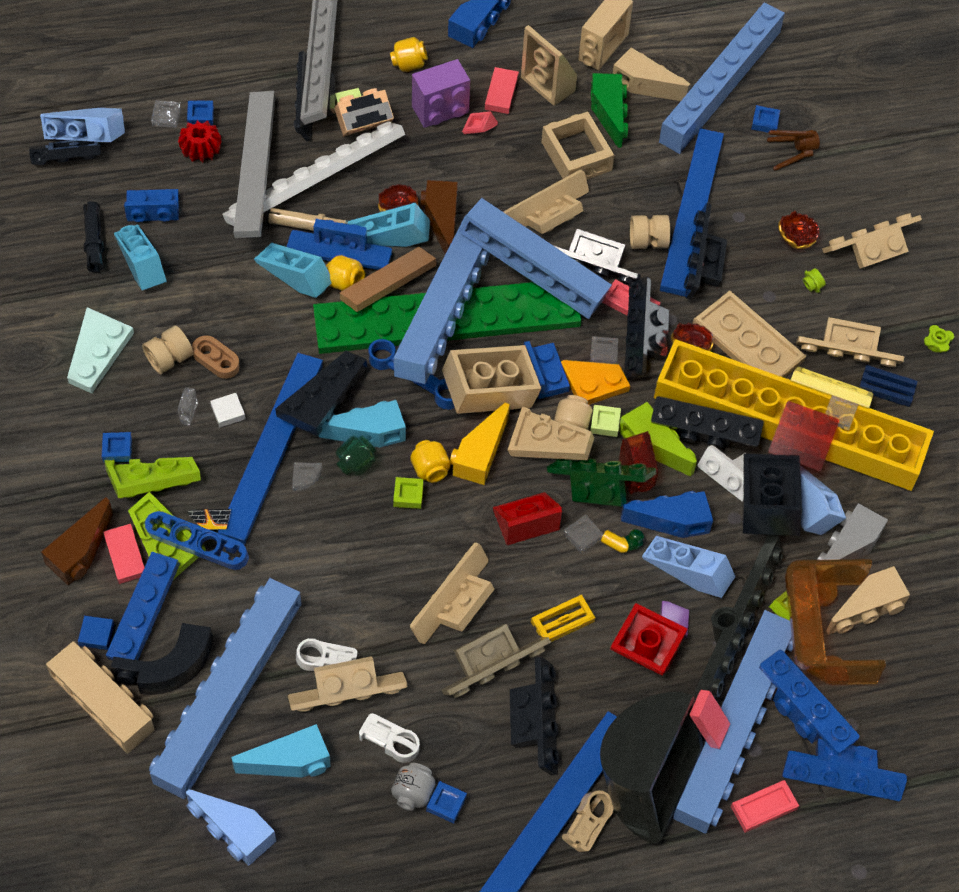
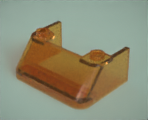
M871 559L797 560L792 562L787 568L785 581L794 660L801 669L827 684H877L886 666L885 660H842L837 656H826L820 606L830 605L834 602L837 596V585H861L867 578L872 566Z

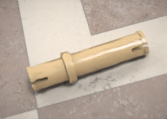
M273 207L270 210L272 213H269V224L314 231L316 218L348 224L347 220L328 218L325 214L317 216Z

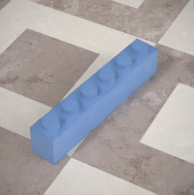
M483 198L468 212L459 230L461 234L588 319L603 302L612 286Z

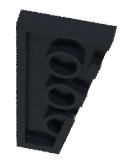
M346 350L275 408L276 416L311 434L319 436L324 422H329L334 415V408L337 404L343 403L346 398L345 393L348 389H353L368 368L367 359Z

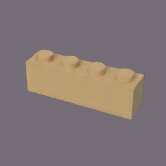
M73 641L46 663L50 676L128 754L155 730L152 723L154 716L145 705L141 704L138 706L132 700L134 696L125 685L119 687L113 681L115 677L106 666L99 667L94 662L95 657L87 647L83 646L80 648Z

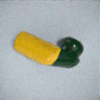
M633 529L629 535L620 537L606 530L601 542L618 552L625 553L639 549L643 545L644 534L638 529Z

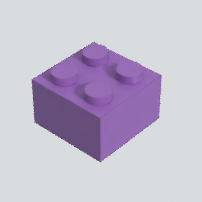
M458 59L412 74V108L424 128L469 113L470 79Z

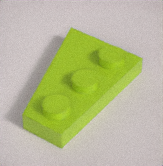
M193 457L159 458L155 463H141L140 459H130L129 464L115 465L114 460H104L106 472L118 499L123 497L130 498L137 494L151 491H161L164 488L188 485L191 482L201 480L200 471Z
M148 492L128 512L148 556H150L151 552H155L179 561L180 565L174 577L175 579L199 557L150 537L145 528V520L148 515L156 511L172 514ZM162 521L159 524L154 523L155 530L161 527L167 529L170 534L171 529L166 528ZM184 529L179 531L176 538L178 541L184 542L190 539L191 533ZM202 544V550L206 551L204 545Z

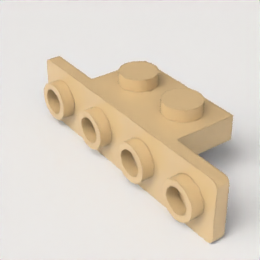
M581 169L505 210L504 213L523 226H530L541 234L552 231L554 227L573 219L574 216L583 212L582 203L576 199L589 192L585 172Z
M911 213L896 217L897 223L890 225L889 221L873 225L874 231L867 233L865 228L851 233V239L845 240L844 236L830 240V246L822 248L823 253L852 244L859 268H863L909 252L901 227L922 220L921 215L912 217Z
M828 317L823 341L801 336L796 340V344L801 345V350L817 352V349L828 351L827 355L834 357H843V354L853 355L854 360L860 362H869L870 359L879 360L880 365L886 367H896V364L904 362V356L877 351L881 327Z
M474 543L410 624L411 630L420 643L425 644L440 624L462 632L494 591L491 582L477 577L489 561L480 544Z
M371 656L314 668L317 689L289 694L288 700L291 710L305 712L313 709L314 706L323 704L334 706L341 704L343 700L353 698L364 700L377 693L394 694L402 688H406L407 681L403 672L376 677L374 661Z

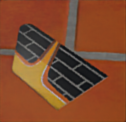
M193 509L188 511V515L199 526L208 530L227 529L231 509Z

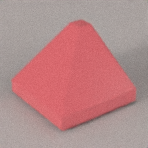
M491 111L471 113L462 132L463 134L485 132L497 126L498 122Z

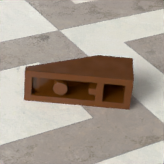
M427 180L426 190H421V206H425V215L430 219V226L446 254L455 234L458 182Z
M105 497L41 551L45 565L68 586L74 580L81 579L92 564L104 536L103 532L106 531L113 516L111 503L108 498Z

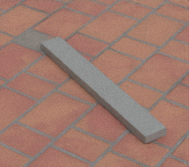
M313 0L300 117L304 125L327 117L337 0Z
M274 91L250 92L233 231L235 238L261 237L276 99Z

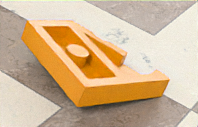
M561 361L573 394L588 400V405L629 392L630 384L619 364Z

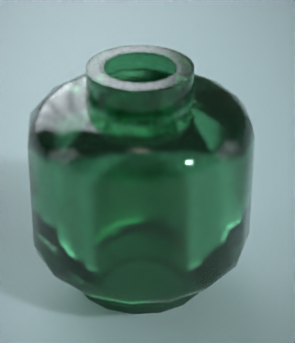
M361 435L359 438L357 436H350L335 452L336 457L339 459L336 465L345 475L352 473L355 476H361L375 463L376 456L374 453L377 450L364 436Z

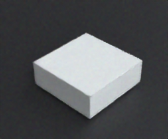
M236 393L210 401L219 427L245 420V414Z

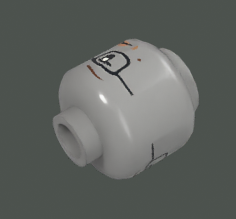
M410 763L409 766L400 768L391 788L392 795L398 800L397 805L409 811L426 806L435 787L432 771L418 763Z

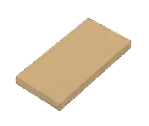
M728 291L693 319V325L733 360L783 378L806 359L805 354L731 291Z

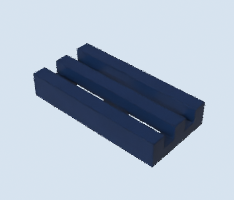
M866 365L859 388L872 392L873 396L910 407L918 381ZM866 382L871 383V384H874V385L881 386V388L876 387V386H873V385H870V384H866ZM892 390L906 394L907 396L892 392Z

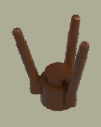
M770 130L768 132L769 135H777L776 137H768V142L794 141L795 148L802 151V153L773 167L775 171L805 157L813 156V150H818L820 145L819 135L815 130Z

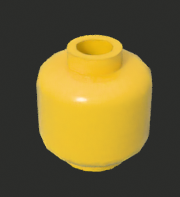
M415 37L397 41L394 44V51L390 52L393 66H399L402 72L420 69L424 66L425 61L428 60L424 42H419Z
M338 255L326 265L330 273V287L343 291L365 278L362 264L355 259Z
M421 441L416 445L410 456L411 463L420 479L433 483L442 480L448 474L450 459L443 445L439 442Z

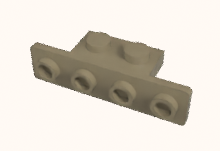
M503 624L454 650L466 677L443 688L442 692L444 695L453 694L454 698L459 697L470 691L469 685L477 681L479 684L486 683L495 678L494 672L502 668L507 671L518 666L520 658L526 655L532 658L545 651L544 646L551 643L549 637H540L518 648L507 624Z

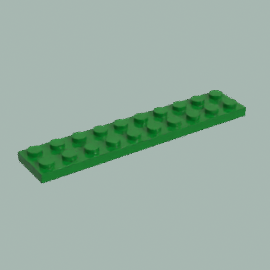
M534 282L473 288L470 300L464 303L461 319L457 318L455 322L453 336L448 337L446 341L581 327V317L579 312ZM426 293L382 297L358 312L343 301L313 304L319 354L369 349L370 344L378 339H386L391 341L394 346H400Z

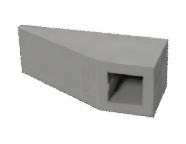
M859 503L853 512L848 510L845 514L846 519L840 523L843 529L840 533L837 531L833 533L827 544L831 547L827 554L822 552L814 565L818 568L814 579L820 580L869 554L881 536L888 519Z

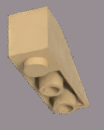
M630 48L613 67V74H622V84H627V91L630 93L681 101L690 90V83L684 78L675 75L664 66L657 64L633 48Z
M893 566L869 575L831 619L826 631L829 635L837 631L839 634L851 630L854 625L859 623L870 624L881 615L887 613L894 615L901 612L905 608L910 594L896 568Z

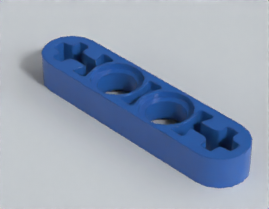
M153 512L145 520L147 532L150 537L157 541L233 570L241 569L248 563L249 555L243 543L165 512ZM162 521L166 528L171 529L170 534L167 529L161 527L155 530L154 523L159 524ZM187 529L192 532L190 539L181 542L176 538L181 530ZM214 539L217 541V546L214 550L209 552L202 550V544L206 540ZM223 547H225L227 552L234 554L239 550L241 557H235L232 561L229 554L223 552Z

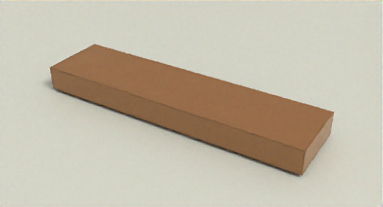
M417 247L341 291L340 300L358 312L435 267L436 258L422 248Z

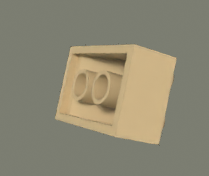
M529 25L526 26L524 30L521 78L555 106L575 92L577 74L560 51Z

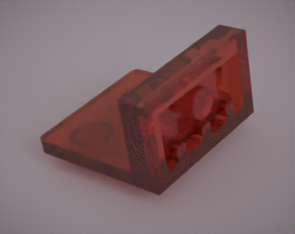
M788 401L768 452L777 455H800L801 465L821 472L839 419Z

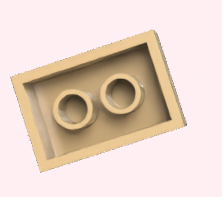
M525 345L450 350L442 369L457 414L496 411L504 403L510 404V409H522V406L532 408L541 390Z

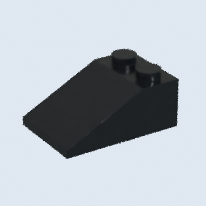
M744 454L743 534L800 536L802 515L800 455Z

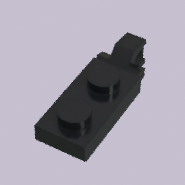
M70 140L29 147L31 164L44 165L47 161L54 159L57 162H66L73 157L93 159L97 155H101V142Z

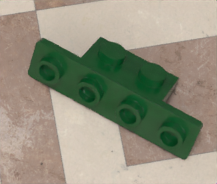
M556 459L554 463L547 466V473L570 475L572 501L623 506L627 503L625 481L646 482L656 475V468L646 467L642 463L628 466L621 465L619 461L597 463L595 459L581 461Z

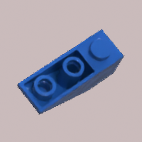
M470 0L461 4L448 20V37L473 48L479 40L482 41L484 39L487 29L491 25H495L502 10H506L509 7L511 0Z
M689 491L673 497L659 496L654 500L643 502L641 500H634L623 505L621 514L622 522L681 538L709 534L713 523L705 491L697 493Z

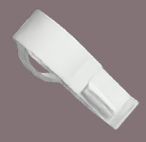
M316 639L303 640L298 645L296 651L297 664L307 671H314L316 667L356 660L357 650L355 648L321 642ZM306 647H314L320 651L322 657L304 655L300 651Z
M369 714L359 731L360 741L365 738L385 748V754L393 757L398 762H411L418 756L420 744L417 735L376 714ZM399 742L409 747L413 752L405 755L395 751L394 743Z

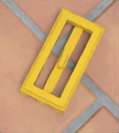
M582 595L531 618V623L533 627H536L538 635L549 637L551 642L595 622V616ZM579 605L582 607L581 609H578L570 614H566L562 617H559L557 620L552 621L544 626L542 625V622L547 621L557 615H560L570 609H573ZM586 614V616H584V617H582V618H580V619H578V620H575V621H573V622H571V623H569V624H567V625H565V626H563V627H560V628H558V629H556V630H554V631H552V632H550V633H547V632H549V631H551V630H553V629H555V628H557V627H559V626H561V625H564V624H566V623H568V622H570V621H572V620H574V619H577V618H579V617H581V616H583V615Z

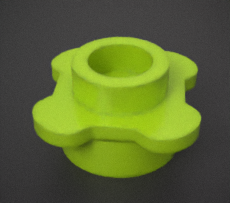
M937 325L930 326L929 336L924 339L925 345L933 352H947L950 348L948 344L954 339V334L951 331L940 329Z

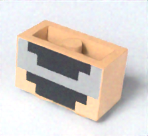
M377 88L363 92V96L354 98L353 95L342 97L334 108L343 137L376 128L378 125L384 122H392L394 119L386 91H377Z

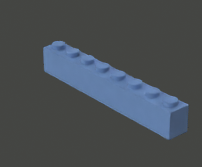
M765 2L761 5L662 123L659 143L679 154L698 133L699 129L703 127L779 35L784 12Z
M462 223L394 356V377L426 384L429 375H433L436 371L439 355L443 356L445 352L447 338L452 337L454 334L457 318L461 319L463 315L465 301H469L472 296L473 284L479 282L482 266H486L490 253L459 232Z
M269 578L265 586L259 587L254 597L255 603L251 609L244 611L240 619L239 629L236 633L232 632L228 637L225 645L226 650L223 655L216 657L210 670L212 673L207 681L203 680L199 684L193 704L191 706L187 705L182 712L181 723L177 730H172L165 741L166 748L161 756L157 755L153 759L149 771L154 785L185 800L186 791L191 790L301 606L299 591Z
M764 610L721 707L730 722L728 731L720 749L710 747L706 741L673 816L674 820L705 834L710 825L716 827L723 811L718 808L721 798L726 801L728 800L734 786L733 783L729 782L732 773L739 774L745 758L740 757L743 748L750 749L756 735L751 729L754 723L760 725L767 708L762 707L764 699L771 700L776 686L760 670L759 666L764 660L780 649L784 652L786 650L792 652L798 638L797 635L793 634L796 623Z

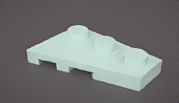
M87 307L67 376L69 384L93 393L133 336V327Z

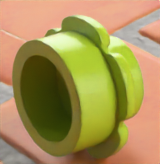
M816 268L804 272L805 278L802 280L806 288L810 292L813 290L817 293L821 292L820 289L826 286L821 273Z

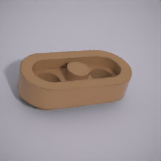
M201 336L193 342L192 349L195 360L215 375L227 379L238 373L240 369L238 356L214 337ZM205 351H210L209 354H203Z

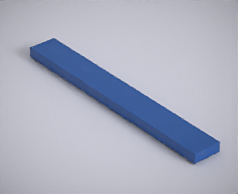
M699 129L660 291L681 296L686 294L687 289L684 288V281L690 271V267H687V261L690 253L693 251L690 241L694 231H696V225H693L696 212L698 210L701 211L708 202L724 133Z
M297 353L228 508L231 509L227 529H219V534L245 545L296 429L295 425L278 418L275 408L317 375L323 367V360Z
M609 711L606 713L480 892H519L580 806L582 798L585 794L589 793L603 773L600 760L601 743L607 729L617 718Z

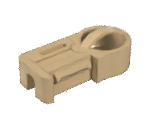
M593 791L585 794L576 811L578 815L567 834L562 835V839L578 852H586L591 849L607 819L612 815L614 808L609 794L604 791ZM602 800L604 812L598 818L592 813L597 804Z

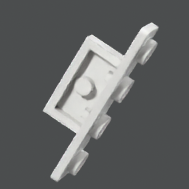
M709 446L699 461L698 467L743 502V455L731 460L715 446Z

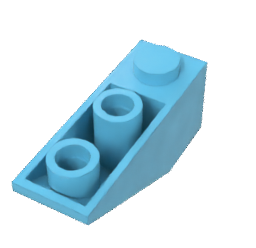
M128 225L114 233L134 279L141 290L167 282L159 255L139 225Z
M382 401L374 406L354 408L349 412L333 415L329 422L325 421L322 425V432L319 434V437L380 448L406 441V426L397 401Z

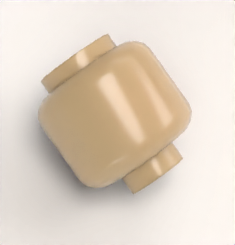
M568 395L566 399H562L558 403L554 421L559 423L567 422L588 430L593 410L585 398Z

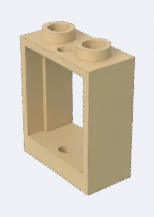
M632 0L603 1L582 27L579 61L597 70L602 68L629 34L633 7Z
M589 112L576 114L570 118L543 126L542 144L563 179L580 169L585 172L586 179L612 171L614 154ZM585 132L596 153L570 161L558 140Z

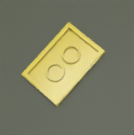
M797 367L791 378V381L869 408L873 394L870 391L802 367Z

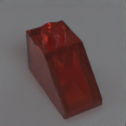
M647 431L622 439L618 460L621 462V465L630 466L642 463L646 467L656 468V475L646 482L625 481L630 494L638 491L646 492L656 485L658 476L650 434Z

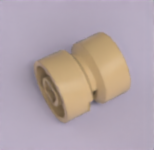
M646 215L631 216V248L646 249L648 245H651L654 249L669 248V216L653 215L651 219H648Z
M175 325L161 334V339L154 337L142 345L145 356L159 374H163L173 368L174 361L181 363L193 356L190 342L182 330Z

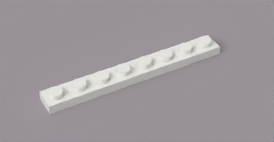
M384 122L378 125L377 130L372 133H364L356 138L357 141L350 145H341L336 149L335 153L317 158L315 164L294 171L293 176L275 181L272 184L273 187L266 190L264 212L404 136L405 133L402 125ZM237 203L231 205L229 211L222 214L226 223L234 226Z

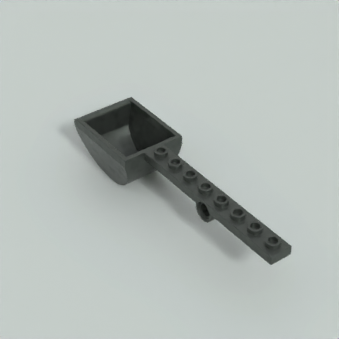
M767 535L734 608L721 607L712 614L711 622L714 639L717 644L694 694L666 692L644 698L618 715L603 737L600 748V760L614 811L631 832L648 842L657 844L662 840L702 752L701 732L689 715L701 690L710 691L714 698L720 697L724 685L723 680L726 674H730L733 669L734 656L743 647L744 634L753 625L755 610L757 607L760 608L762 606L766 586L772 584L774 569L776 565H780L782 562L784 550L780 547V539L777 535Z

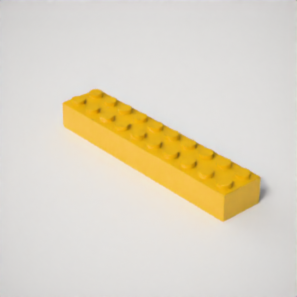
M676 339L657 380L654 394L655 399L657 396L763 420L761 433L763 438L912 491L920 474L934 433L933 430Z

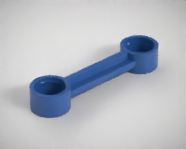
M386 339L373 341L369 346V362L371 366L378 370L389 368L394 370V356L396 354L394 344ZM378 350H386L391 353V356L386 359H378L373 354ZM430 374L426 384L414 382L434 394L435 402L440 408L447 410L455 408L452 398L446 399L439 395L440 391L448 389L445 379L440 380Z

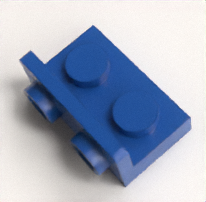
M178 189L127 190V199L124 203L127 221L179 220Z
M530 341L524 342L541 386L538 399L569 392L570 385L554 343L532 348Z

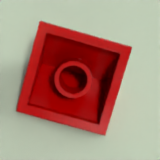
M545 492L493 507L506 545L560 529L561 506Z
M635 603L613 641L610 650L663 676L671 667L688 628Z

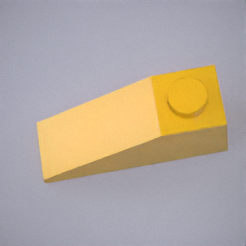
M502 404L462 439L459 449H453L450 458V464L453 465V476L482 485L485 484L509 419L510 404Z

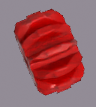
M197 119L196 124L187 123L186 128L181 129L178 143L184 157H190L192 162L200 159L203 163L205 158L213 160L214 154H219L222 140L216 125L210 126L208 120L202 124Z

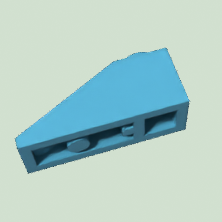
M416 203L348 221L350 225L356 224L367 228L368 244L407 247L429 240L430 219Z
M271 243L254 258L257 264L299 293L316 298L331 284L330 273L319 256Z
M317 724L231 757L235 773L305 777L308 775H320L328 767H331L330 755Z

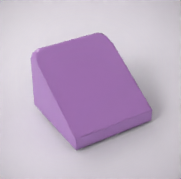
M662 601L660 615L688 628L689 610L671 602Z

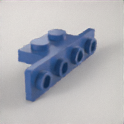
M317 218L314 223V234L292 230L287 244L288 248L319 256L322 260L331 261L334 257L342 255L359 261L365 268L376 270L388 265L392 255V248L367 243L366 227Z
M778 650L760 664V670L777 687L773 698L775 707L783 716H787L794 723V727L801 737L807 738L812 744L818 738H822L838 755L859 739V734L783 650Z
M819 738L816 745V756L788 751L783 769L784 778L895 801L902 799L907 782L906 774L878 769L877 750L869 749L865 746L851 745L838 755L823 739Z

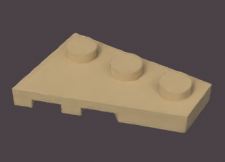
M522 406L508 452L510 456L588 460L594 436L589 430L567 422L559 423L551 420L548 415H537L532 413L530 409Z

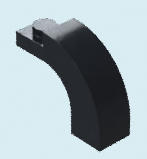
M182 623L175 647L169 654L158 660L139 661L113 656L111 663L113 676L123 684L131 685L137 682L139 692L143 695L164 694L176 690L190 682L205 665L213 643L211 627Z

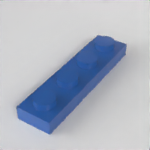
M151 552L106 653V657L109 660H113V656L133 660L139 659L180 563L177 559Z

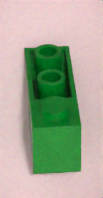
M593 73L591 109L615 145L621 148L623 138L628 136V123L623 122V118H627V103H623V99H626L627 84H622V74Z

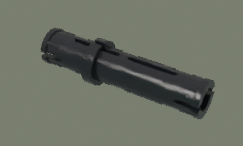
M89 201L83 205L86 237L83 249L87 255V270L97 273L104 268L102 254L105 247L104 242L101 240L100 205L97 202Z

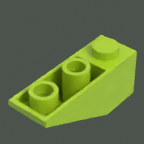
M648 402L621 417L619 432L634 451L688 476L694 475L697 463L695 454L681 443L674 429L651 423L653 408Z

